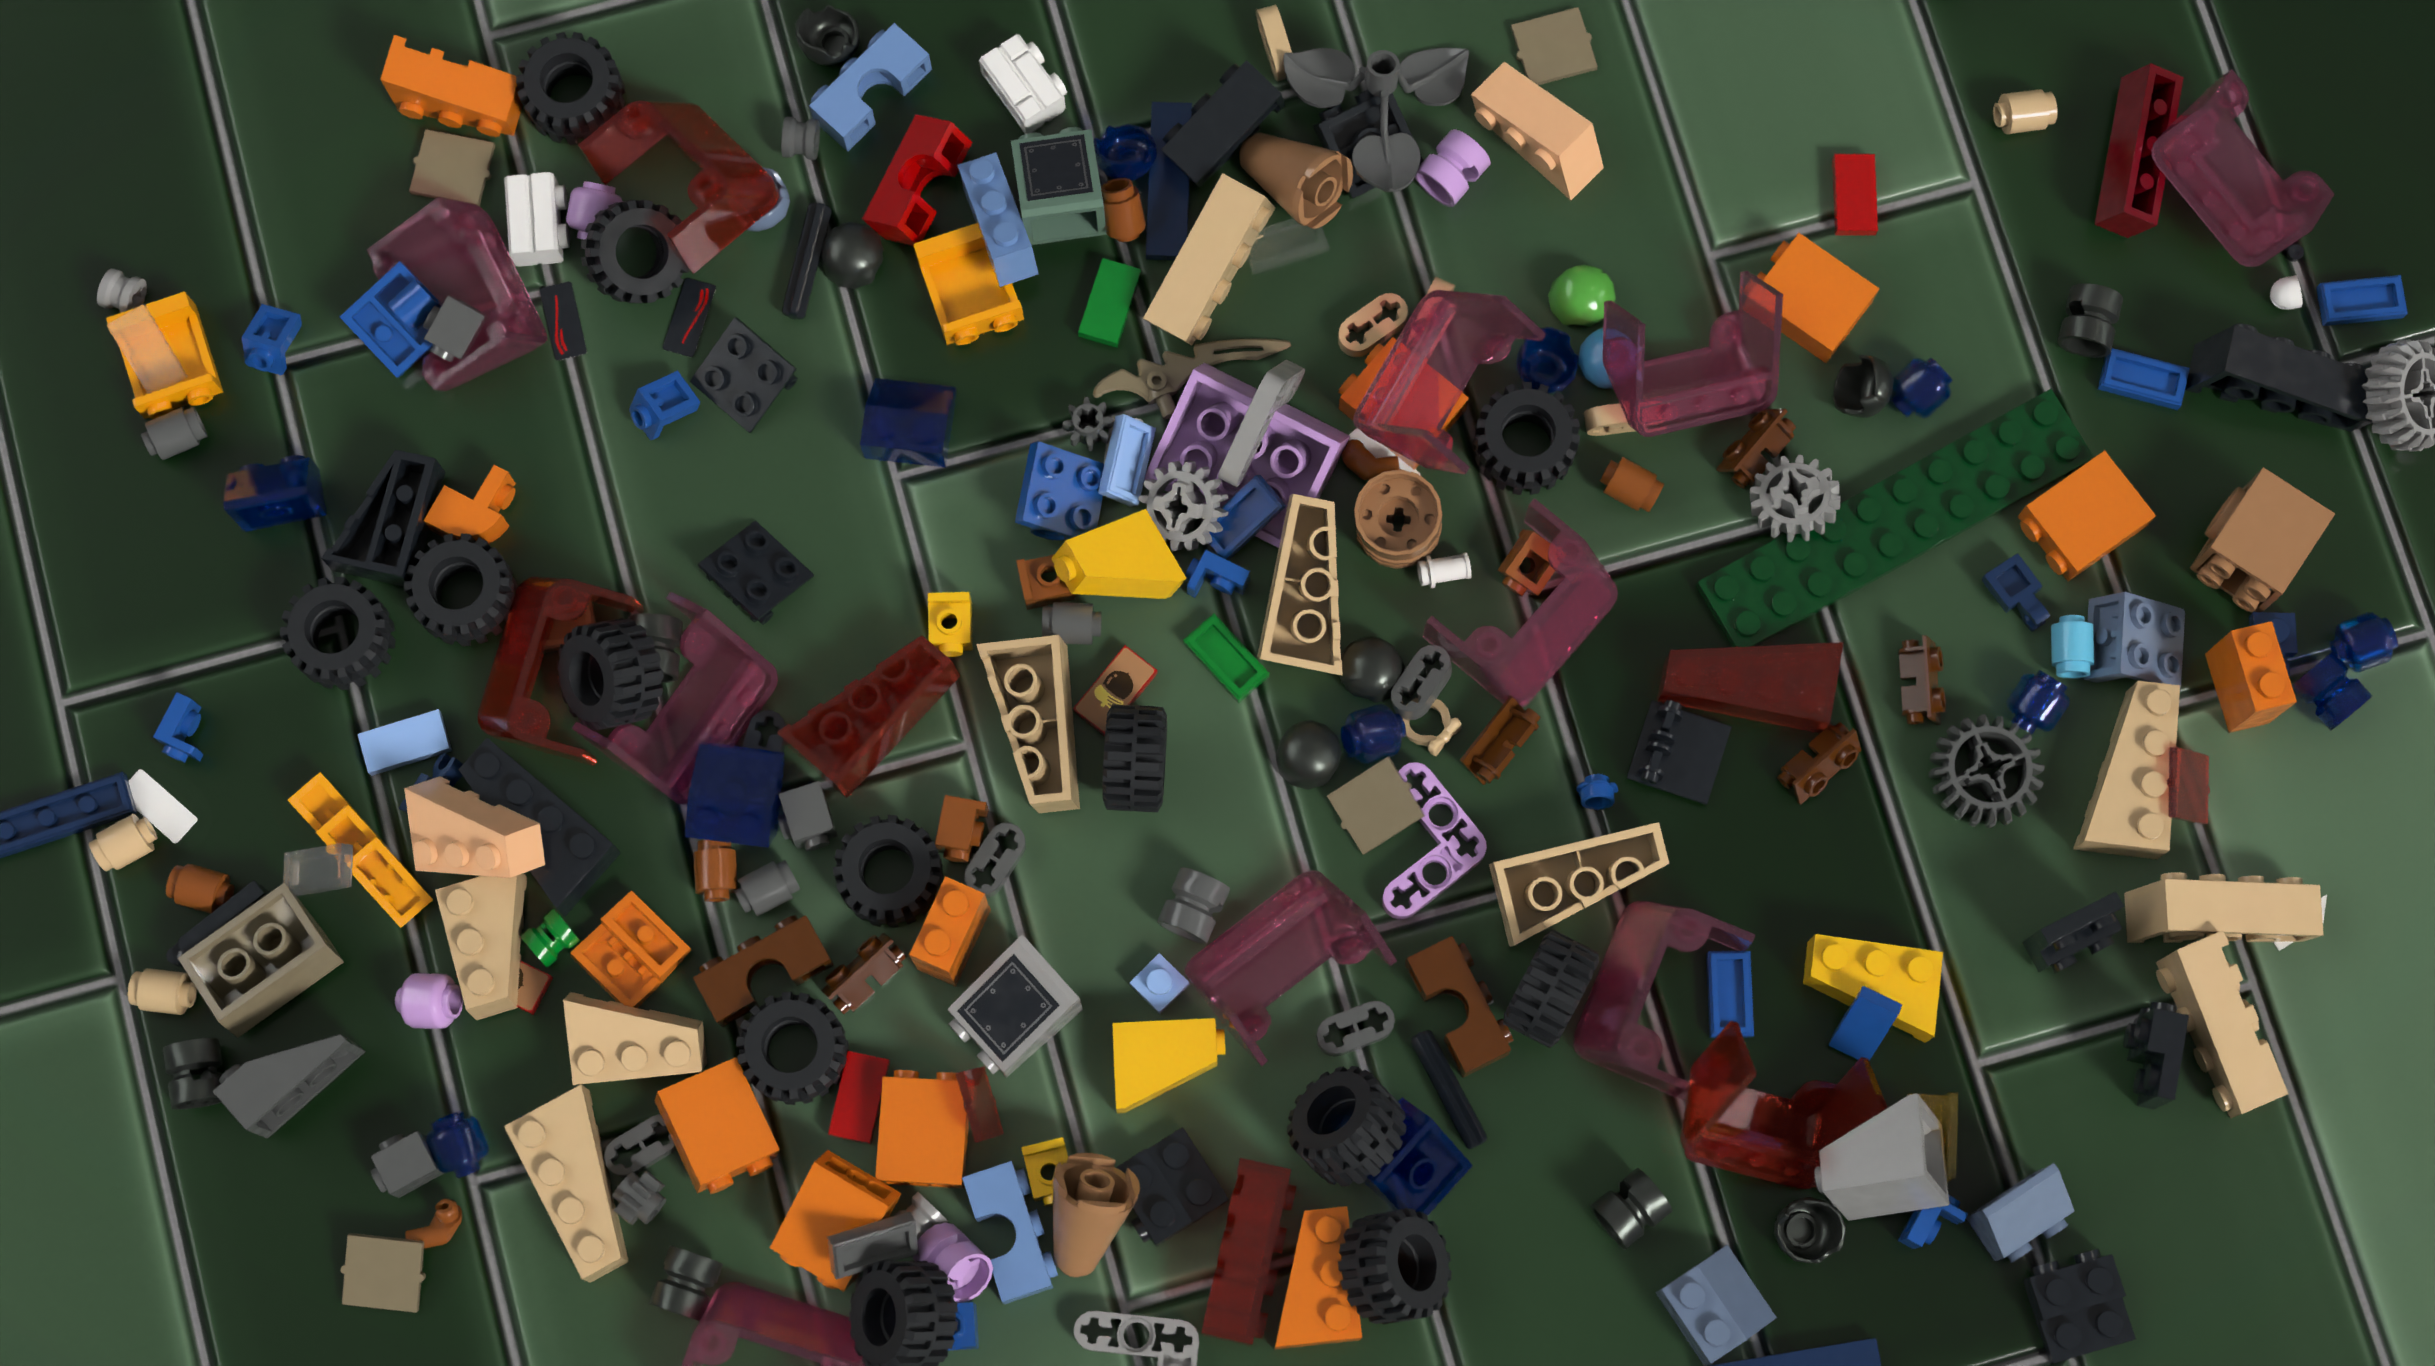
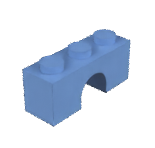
M895 23L886 31L880 30L872 37L868 44V49L858 59L853 57L848 60L840 70V76L830 86H822L813 95L809 105L812 118L818 119L820 127L848 152L876 125L872 109L862 100L865 91L873 85L887 84L905 96L932 70L929 53Z
M995 152L959 164L958 169L965 195L975 222L979 224L988 257L999 286L1002 287L1038 275L1032 245L997 153Z
M1010 1161L962 1177L977 1222L993 1217H1002L1009 1220L1016 1230V1240L1012 1249L1003 1256L991 1259L992 1273L1002 1303L1005 1305L1052 1289L1051 1278L1058 1276L1051 1251L1042 1253L1037 1238L1045 1234L1038 1211L1036 1209L1029 1212L1024 1195L1031 1193L1024 1168L1016 1171L1013 1162Z

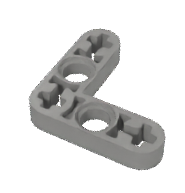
M1286 359L1265 374L1221 466L1218 478L1235 487L1240 485L1275 411L1292 399L1303 378L1305 368Z
M1088 1311L1080 1315L1075 1322L1074 1337L1078 1344L1086 1350L1158 1358L1157 1366H1197L1199 1336L1196 1328L1187 1321ZM1091 1319H1098L1100 1327L1113 1329L1111 1321L1121 1320L1117 1331L1119 1346H1109L1112 1339L1109 1336H1098L1096 1343H1088V1336L1081 1334L1082 1326H1089ZM1133 1323L1143 1324L1149 1331L1148 1342L1141 1348H1132L1124 1340L1125 1329ZM1154 1325H1164L1161 1333L1164 1335H1175L1177 1328H1184L1185 1335L1192 1337V1344L1185 1345L1183 1352L1178 1353L1174 1352V1344L1161 1342L1162 1351H1152L1156 1340Z

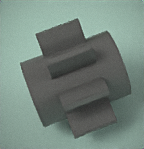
M1085 397L1084 404L1077 408L1073 405L1068 406L1072 420H1066L1062 423L1064 431H1074L1070 438L1072 446L1081 442L1086 444L1089 452H1091L1093 444L1100 440L1103 443H1109V436L1105 429L1113 427L1114 418L1103 417L1107 410L1105 402L1100 403L1097 407L1094 404H1090L1089 398ZM1093 419L1096 421L1095 428L1089 425L1084 429L1081 427V421L1083 420L1087 423L1092 422Z
M647 1171L641 1178L634 1172H631L619 1184L612 1195L620 1203L614 1209V1212L631 1225L637 1219L641 1220L644 1224H648L659 1213L667 1200L659 1193L665 1185Z

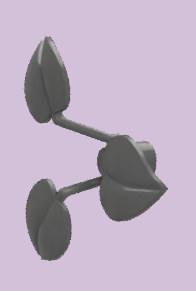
M1317 48L1299 53H1285L1283 62L1287 81L1294 93L1305 103L1317 108H1333L1341 104L1344 99L1345 90L1354 91L1365 80V86L1368 91L1374 96L1380 97L1381 137L1370 135L1362 138L1354 147L1352 164L1357 175L1368 184L1385 192H1398L1406 188L1414 180L1419 170L1420 150L1416 141L1409 134L1396 133L1388 135L1389 95L1396 90L1399 82L1405 93L1414 91L1416 99L1422 104L1443 106L1453 102L1459 97L1464 88L1469 51L1462 48L1429 49L1409 55L1400 64L1398 57L1394 53L1387 50H1378L1368 57L1366 67L1359 68V74L1355 79L1353 62L1349 56L1336 49Z

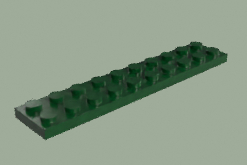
M2049 389L1840 503V509L1836 510V521L1834 524L1825 522L1824 534L1821 535L1813 529L1810 531L1809 541H1805L1801 534H1795L1792 542H1788L1786 534L1701 579L1697 582L1696 587L1739 656L2076 471L2095 457L2053 390Z

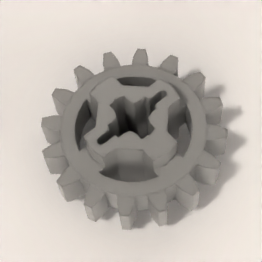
M1798 455L1795 463H1789L1786 456H1781V466L1775 467L1770 462L1765 464L1766 475L1756 473L1754 476L1755 487H1750L1752 516H1758V527L1763 529L1770 525L1771 537L1776 538L1781 532H1784L1788 542L1793 541L1795 534H1801L1805 541H1809L1810 531L1813 529L1821 535L1824 534L1825 522L1834 524L1836 521V510L1840 509L1839 481H1832V470L1826 468L1819 471V460L1816 458L1809 465L1804 464L1803 455Z
M1180 461L1168 463V470L1165 467L1156 468L1154 473L1157 480L1148 479L1143 483L1150 490L1149 494L1141 495L1138 498L1139 501L1147 504L1149 515L1165 542L1170 541V547L1173 551L1181 550L1184 545L1187 551L1198 549L1199 542L1202 545L1211 543L1213 540L1209 532H1222L1223 527L1217 522V519L1228 516L1229 513L1227 510L1220 508V502L1228 499V494L1217 493L1216 488L1222 483L1221 479L1209 480L1208 476L1211 469L1209 467H1202L1196 471L1195 461H1187L1183 467ZM1177 479V482L1173 483L1172 490L1167 494L1163 493L1167 485ZM1180 500L1182 504L1188 505L1187 512H1185V508L1179 506ZM1199 518L1204 519L1195 531L1189 533L1190 529H1194L1196 520Z

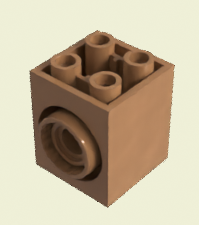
M2263 467L2243 489L2237 487L2224 502L2205 532V535L2209 537L2208 541L2189 569L2196 572L2197 578L2206 586L2214 589L2220 588L2231 595L2233 602L2240 608L2249 612H2263L2285 592L2335 513Z

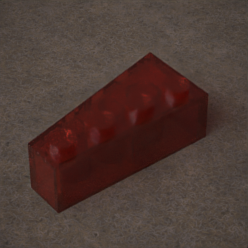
M922 635L876 665V670L859 681L855 679L843 687V692L825 704L819 703L807 711V716L792 726L788 724L777 732L784 743L845 798L852 794L960 677L953 662Z
M1844 642L1670 650L1664 663L1658 702L1665 703L1666 700H1672L1684 707L1821 733L1830 724Z
M1240 1158L1237 1169L1238 1175L1231 1196L1227 1224L1221 1241L1217 1268L1211 1286L1201 1335L1252 1347L1254 1337L1263 1339L1268 1313L1260 1312L1263 1295H1273L1278 1271L1269 1268L1273 1252L1282 1254L1287 1228L1279 1226L1282 1210L1291 1211L1297 1186L1288 1184L1291 1169Z

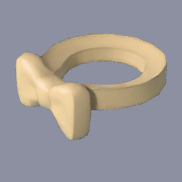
M1415 698V699L1412 700V701H1414V702H1416V703L1419 702V701H1418V698ZM1436 698L1430 708L1437 710L1442 717L1444 730L1438 736L1419 735L1411 729L1410 720L1400 719L1404 735L1417 745L1428 746V751L1433 756H1437L1444 745L1450 741L1451 737L1456 735L1462 728L1460 720L1456 717L1451 719L1446 705Z

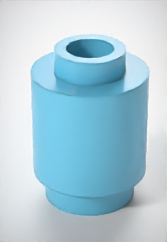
M2061 616L2058 623L2051 625L2052 666L2056 668V676L2061 678H2083L2090 676V666L2094 665V625L2085 622L2084 616Z

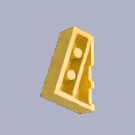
M1815 934L1807 942L1803 984L1848 1006H1851L1862 986L1874 990L1902 1004L1899 1015L1892 1025L1926 1043L1935 1037L1943 952Z

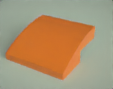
M631 890L600 919L601 924L570 952V955L616 1002L638 1008L676 969L691 951V948Z

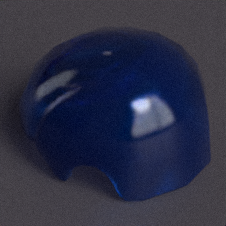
M1130 124L1118 127L1108 126L1100 140L1096 137L1093 140L1097 165L1112 179L1128 178L1134 181L1148 172L1157 157L1154 138L1143 127Z
M1553 327L1535 329L1525 338L1516 357V367L1522 381L1532 382L1531 389L1539 390L1540 384L1549 386L1548 394H1555L1556 391L1562 392L1574 381L1578 367L1577 363L1579 362V356L1574 353L1570 345V336L1566 332Z

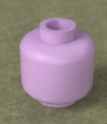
M584 181L583 187H576L572 190L566 223L570 228L578 230V239L587 238L588 233L585 232L588 223H593L596 220L594 216L600 210H606L611 204L623 202L621 197L615 194V187Z
M417 973L411 974L404 981L402 988L398 989L395 996V1006L397 1011L401 1013L404 1022L411 1028L441 1029L447 1028L460 1015L463 1007V997L460 987L455 984L449 975Z

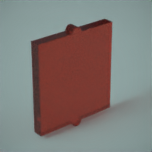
M2169 747V778L2167 779V785L2169 786L2168 817L2200 825L2208 824V794L2210 793V787L2208 786L2209 755L2179 747Z
M985 1066L956 1073L964 1101V1109L968 1115L975 1143L1003 1135L1004 1132L996 1108V1100L992 1094Z

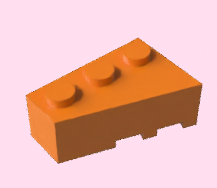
M393 36L380 80L402 115L413 119H422L423 116L436 118L441 124L452 128H461L462 125L475 127L482 134L492 137H499L501 133L514 136L523 107L518 95L520 90L516 84L515 75L469 60L468 66L449 62L442 59L444 51L431 48L430 55L406 47L405 38Z
M1347 1206L1304 1211L1274 1349L1358 1341L1362 1339L1360 1315L1357 1313V1306H1351L1347 1300L1348 1292L1342 1288L1341 1280H1343L1342 1272L1338 1268V1262L1342 1259V1255L1339 1253L1340 1244L1346 1242L1344 1234L1350 1228Z

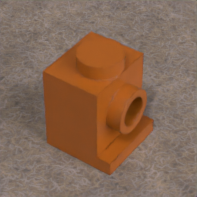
M1522 529L1518 535L1519 539L1497 571L1505 576L1502 584L1515 594L1522 597L1525 592H1528L1529 594L1539 596L1566 554L1534 531ZM1527 557L1531 562V567L1527 572L1523 573L1519 566L1524 558Z
M1055 554L1026 561L1024 559L1016 560L1027 610L1052 605L1053 602L1075 600V594H1071L1065 582L1058 576L1052 582H1046L1041 578L1042 574L1055 571L1054 563L1051 559Z
M949 795L944 796L935 841L938 852L944 853V859L968 863L969 857L972 855L973 846H981L985 823L978 820L979 817L988 818L989 809L986 802Z

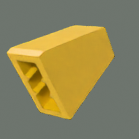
M1147 509L1065 540L1051 558L1057 576L1065 582L1071 594L1167 599L1172 597L1187 579Z
M1215 1018L1112 1023L1117 1113H1126L1217 1067V1055H1226L1225 1031L1224 1029H1216Z

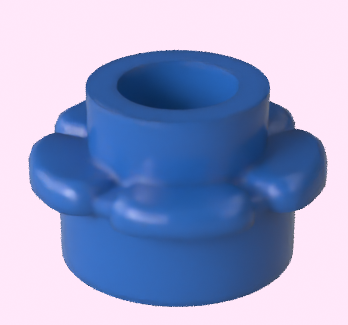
M1603 774L1587 776L1584 782L1580 783L1576 788L1581 797V805L1595 810L1606 809L1614 805V793L1618 792L1617 784L1610 782L1609 777Z

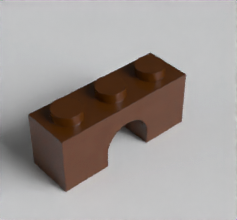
M797 915L785 918L774 926L776 932L763 939L760 936L749 938L737 946L738 953L723 960L722 956L713 958L699 967L701 973L692 978L713 1017L721 1027L748 1014L755 1005L759 1007L751 990V982L753 976L760 968L772 964L782 966L788 971L791 979L798 986L834 966L806 915L798 918Z
M1450 936L1406 959L1405 966L1424 1002L1437 995L1448 994L1458 998L1465 1007V1023L1444 1037V1042L1463 1078L1509 1055L1511 1051L1509 1043L1514 1041L1508 1026L1504 1025L1502 1018L1496 1021L1489 1005L1494 1003L1492 995L1483 980L1478 983L1476 982L1469 969L1474 966V961L1463 942L1457 945L1454 937Z

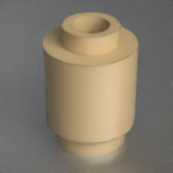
M2042 89L2002 94L1999 102L1994 104V122L1997 127L2002 128L2005 134L2044 130L2048 125L2055 124L2057 120L2055 96L2052 92L2044 93Z
M131 814L98 832L96 839L89 842V847L97 863L107 872L112 868L119 870L154 851L153 841L158 839L152 824L146 817L139 819L135 814Z
M146 968L143 972H134L128 986L129 1003L138 1006L141 1011L183 1015L188 1007L191 1008L194 1005L197 995L196 986L185 972Z

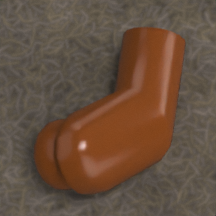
M1356 439L1349 440L1342 452L1341 457L1345 466L1362 480H1370L1384 471L1400 470L1398 456L1376 458L1364 447L1361 441Z
M452 1199L440 1200L435 1205L437 1211L429 1226L406 1230L405 1238L424 1241V1249L447 1244L462 1222L461 1207Z

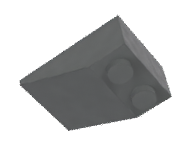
M340 1034L247 1061L242 1066L236 1064L220 1077L219 1082L221 1084L212 1092L247 1131L268 1139L366 1051L359 1044Z

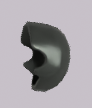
M827 5L819 12H813L807 8L795 23L799 46L809 60L819 65H834L851 58L860 44L858 23L848 12L835 9L831 5Z
M854 222L842 223L838 227H834L824 240L821 253L822 266L826 277L837 286L856 289L873 282L883 262L882 253L884 249L879 235L867 225Z
M1860 355L1859 359L1862 360L1861 362L1846 363L1841 367L1834 383L1833 400L1835 408L1840 412L1854 417L1868 418L1879 413L1889 402L1894 380L1888 363L1874 356Z
M1368 636L1351 642L1341 655L1342 676L1339 675L1345 688L1352 695L1378 703L1391 697L1393 686L1404 672L1405 664L1392 644L1386 640Z
M1312 720L1300 721L1298 724L1292 725L1280 740L1276 752V762L1280 775L1292 786L1307 790L1328 783L1338 768L1342 754L1338 736L1327 725Z
M1813 1197L1800 1198L1788 1204L1778 1214L1774 1227V1235L1780 1250L1792 1260L1804 1263H1820L1832 1253L1839 1251L1843 1246L1846 1226L1841 1213L1829 1202Z

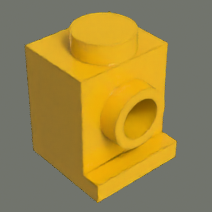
M970 592L928 593L929 646L931 651H938L939 656L957 657L963 655L965 650H973L972 600ZM955 618L957 620L956 626L951 629H946L942 626L944 619Z
M1063 1137L1021 1147L1033 1199L1035 1202L1043 1200L1044 1206L1053 1205V1180H1045L1041 1175V1171L1046 1165H1054L1056 1167L1059 1162L1061 1165L1067 1162L1068 1152Z

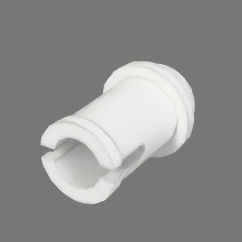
M1467 552L1431 559L1429 555L1425 556L1423 561L1417 562L1421 586L1429 585L1430 589L1435 588L1436 583L1465 578L1471 579L1472 576Z

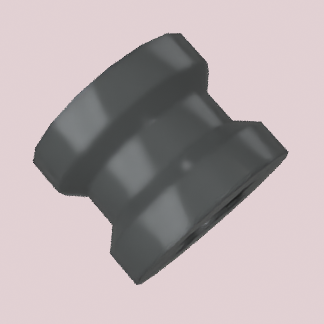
M785 117L781 139L782 156L792 158L795 154L804 155L809 160H816L820 141L819 120L809 119L807 122H798L794 117Z

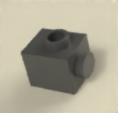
M448 295L441 309L434 306L427 316L423 328L427 329L428 332L424 339L433 344L430 348L431 352L449 362H452L454 357L460 360L466 359L489 315L453 295Z
M819 781L779 794L784 814L777 816L784 839L792 838L797 849L805 847L806 851L818 850L830 844L829 839L838 836L824 790Z
M418 1131L405 1138L403 1134H398L385 1140L379 1145L381 1151L371 1156L376 1168L371 1170L376 1185L382 1193L388 1190L390 1195L398 1198L445 1173L426 1135Z

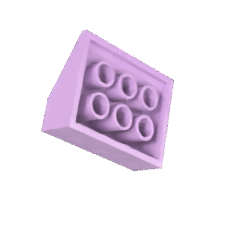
M1206 363L1194 368L1146 471L1145 480H1157L1154 470L1165 467L1168 470V463L1180 461L1182 467L1187 461H1195L1196 471L1202 467H1209L1211 470L1208 479H1219L1218 474L1257 389ZM1288 404L1283 405L1275 411L1240 485L1235 487L1221 480L1222 483L1216 488L1218 494H1228V499L1220 502V508L1255 475H1261L1286 504V507L1255 536L1279 548L1289 495L1298 494L1319 499L1336 468L1350 436ZM1177 479L1169 483L1164 490L1170 492L1173 483L1177 482Z

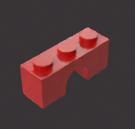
M915 114L862 220L885 240L912 246L914 243L923 241L937 213L920 197L923 188L931 179L937 176L947 175L955 177L959 170L958 165L962 164L973 142L951 121Z

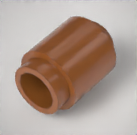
M1116 178L1105 182L1101 186L1107 235L1119 242L1135 240L1146 228L1138 188L1133 186L1132 180L1128 178Z
M1623 456L1618 463L1613 460L1609 462L1599 481L1606 485L1603 491L1604 494L1636 511L1641 508L1648 513L1664 486L1663 482L1656 479L1657 475Z
M715 838L698 841V851L693 853L695 893L704 895L705 902L730 900V894L735 893L734 890L738 889L736 850L732 849L731 840Z
M186 864L185 866L176 865L168 877L166 895L174 899L178 905L211 914L234 896V885L230 884L228 874L193 864Z

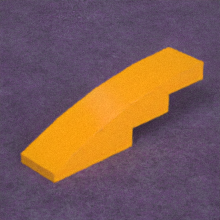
M321 771L288 799L291 805L316 831V834L344 863L349 872L400 928L433 901V898Z

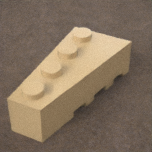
M1222 173L1143 319L1191 346L1196 339L1202 340L1212 322V319L1209 318L1216 305L1221 304L1231 288L1233 277L1238 269L1244 265L1252 246L1275 210V207L1266 196Z
M1298 494L1289 495L1257 659L1342 676L1335 504L1332 501Z
M1059 635L976 644L1001 714L1005 732L1008 735L1013 750V756L1029 804L1038 813L1080 809L1068 646Z
M2137 681L2126 691L2110 738V745L2105 760L2102 762L2098 781L2092 799L2089 801L2084 816L2085 820L2073 850L2158 859L2170 851L2180 685Z
M1659 822L1489 864L1509 947L1528 939L1668 865L1669 860Z
M2174 872L2161 874L2160 881L2124 893L2127 943H2143L2144 940L2162 934L2164 943H2181L2183 940L2204 938V934L2208 937L2224 930L2228 942L2241 940L2242 934L2246 935V942H2303L2324 936L2320 885L2303 884V879L2300 877H2285L2276 879V883H2264L2263 876H2243L2238 878V882L2226 881V876L2223 874H2207L2199 876V880H2187L2186 873Z
M2224 930L2177 949L2157 961L2156 964L2159 970L2156 971V976L2163 991L2166 994L2171 993L2178 1008L2176 1013L2189 1015L2186 1033H2190L2196 1045L2194 1049L2195 1059L2201 1070L2209 1073L2215 1085L2212 1091L2217 1105L2223 1112L2227 1111L2230 1118H2234L2288 1094V1091L2268 1042L2263 1038L2257 1039L2255 1032L2259 1030V1018L2254 1006L2240 996L2239 982L2243 981L2238 965L2235 963L2231 965L2225 958L2222 947L2229 945Z
M579 1085L505 1125L504 1128L581 1279L591 1283L628 1263L629 1260L619 1216L614 1212L616 1207L612 1197L611 1181L604 1161L601 1147L602 1142L594 1117L590 1090L583 1085Z

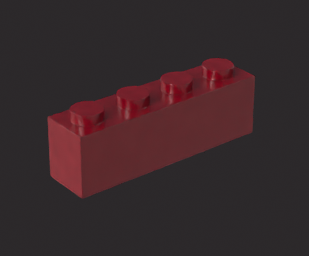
M2152 63L2121 77L2094 225L2126 238L2157 226L2184 77Z

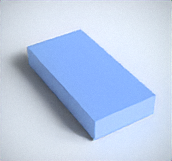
M1125 414L1115 416L1098 490L1099 494L1129 507L1139 505L1140 501L1138 498L1141 496L1156 431L1155 427Z
M439 709L358 734L367 771L371 776L452 751L443 716Z

